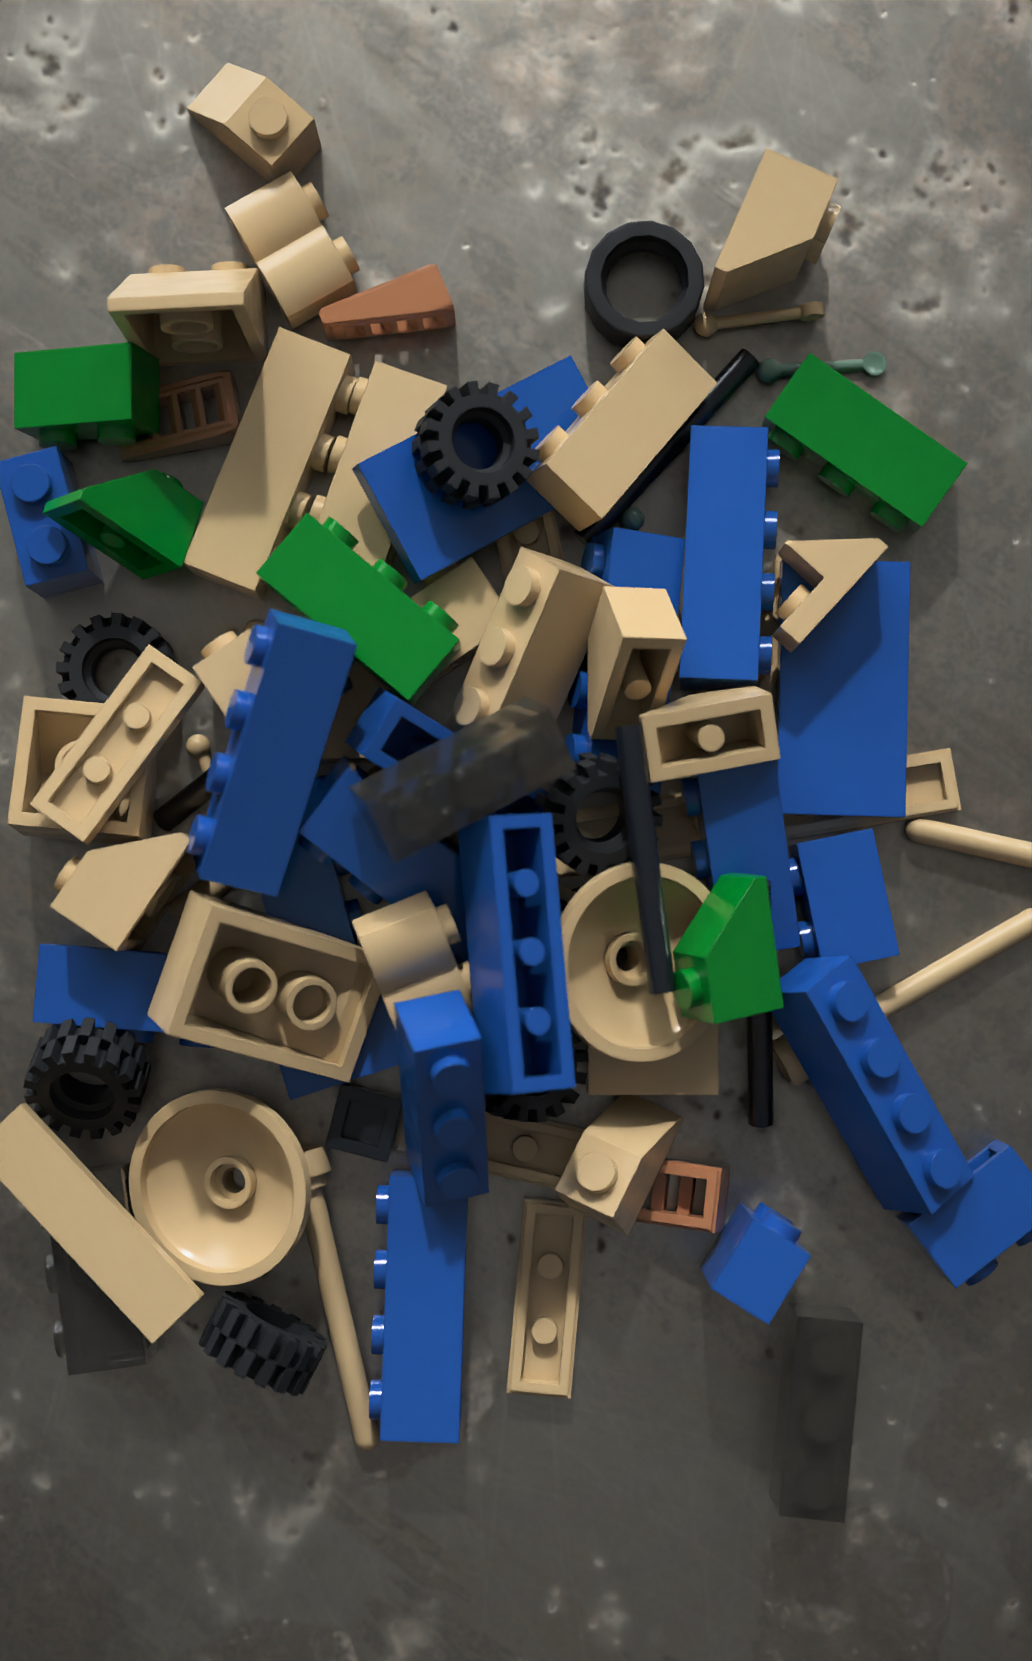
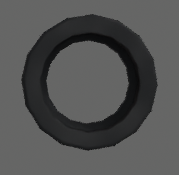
M652 220L628 222L608 232L591 252L584 276L585 310L595 329L611 343L623 348L636 336L645 343L662 329H665L675 340H678L694 322L705 286L703 263L692 242L674 227ZM649 252L661 256L674 266L679 276L680 294L677 304L667 315L656 321L638 322L623 317L613 308L607 296L606 281L610 269L620 258L630 253Z

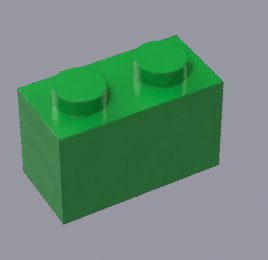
M133 342L15 352L14 429L38 439L41 448L46 449L57 446L59 450L78 448V440L97 439L98 443L104 445L127 446L136 443V436L159 434V359Z

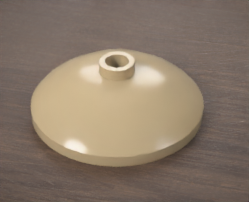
M632 862L609 868L589 880L573 896L561 915L570 1028L591 1048L621 1060L648 1062L677 1054L702 1036L711 1023L681 1017V1009L674 999L673 992L649 994ZM660 863L672 963L675 972L673 950L710 891L685 871ZM624 947L627 951V961L623 967L619 968L616 963V956L618 951Z
M205 1089L183 1095L171 1101L154 1114L140 1133L131 1157L129 1195L136 1221L190 1279L204 1284L229 1286L242 1284L261 1277L276 1268L293 1251L301 1238L308 1220L311 1205V1179L305 1154L298 1139L277 1112L257 1098L242 1092L229 1089ZM235 1168L240 1170L244 1176V1188L239 1187L234 1181L233 1172Z

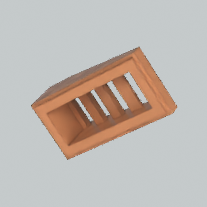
M432 263L320 308L318 312L328 341L447 328L456 325L453 303L437 265Z
M230 370L214 372L159 386V407H168L172 434L161 436L159 428V434L148 435V440L136 442L133 445L119 446L121 461L126 463L232 444L242 419L236 380ZM216 398L219 422L208 424L204 400ZM191 402L196 427L185 430L180 404Z
M665 1158L652 1186L650 1208L642 1207L635 1222L708 1233L723 1231L730 1167ZM670 1174L680 1176L676 1211L666 1210ZM696 1178L707 1179L703 1214L693 1213Z

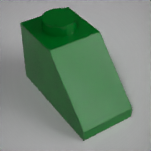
M152 469L85 487L48 501L44 507L43 514L144 580L182 568L204 503L186 491L177 478L170 474L159 472L157 469Z
M733 872L720 875L673 950L676 986L673 996L681 1009V1017L718 1024L784 1008L766 876Z

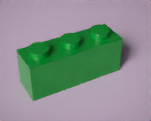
M811 353L802 362L766 413L762 422V426L768 427V431H770L768 435V443L775 449H780L782 454L795 461L803 454L822 468L817 476L825 484L846 497H849L853 490L874 504L869 513L880 523L897 533H901L904 527L914 533L922 528L968 464Z
M307 512L256 574L269 589L304 618L346 630L357 644L353 659L403 701L413 707L461 650L460 639L453 634L459 626L458 623L434 602L429 600L422 608L408 597L403 591L409 583L385 561L379 558L371 566L354 552L353 549L359 541L336 520L328 517L321 524Z

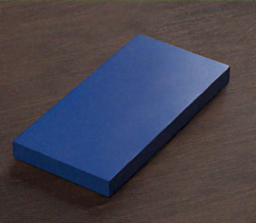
M570 355L497 392V395L502 397L508 391H512L519 398L512 406L518 413L526 406L528 407L533 417L525 422L526 428H538L539 439L531 444V448L535 449L556 426L559 425L566 431L577 419L578 415L571 408L588 387ZM464 423L458 426L453 438L454 449L458 458L465 465L473 469L482 470L490 468L497 456V444L492 434L484 426L477 423ZM419 433L358 463L352 468L414 584L555 509L527 481L522 483L517 490L504 499L486 508L481 504L474 510L462 509L463 501H458L452 506L443 502L442 499L445 492L439 488L432 494L425 487L432 480L427 472L418 475L414 466L421 459L420 453H412V441L419 436ZM537 460V462L529 466V469L532 470L539 462V460Z
M784 560L780 561L779 608L801 584L810 592L814 590ZM875 561L792 652H789L778 642L776 729L780 759L776 760L783 815L871 818L906 817L910 562ZM780 617L778 620V628L784 622Z

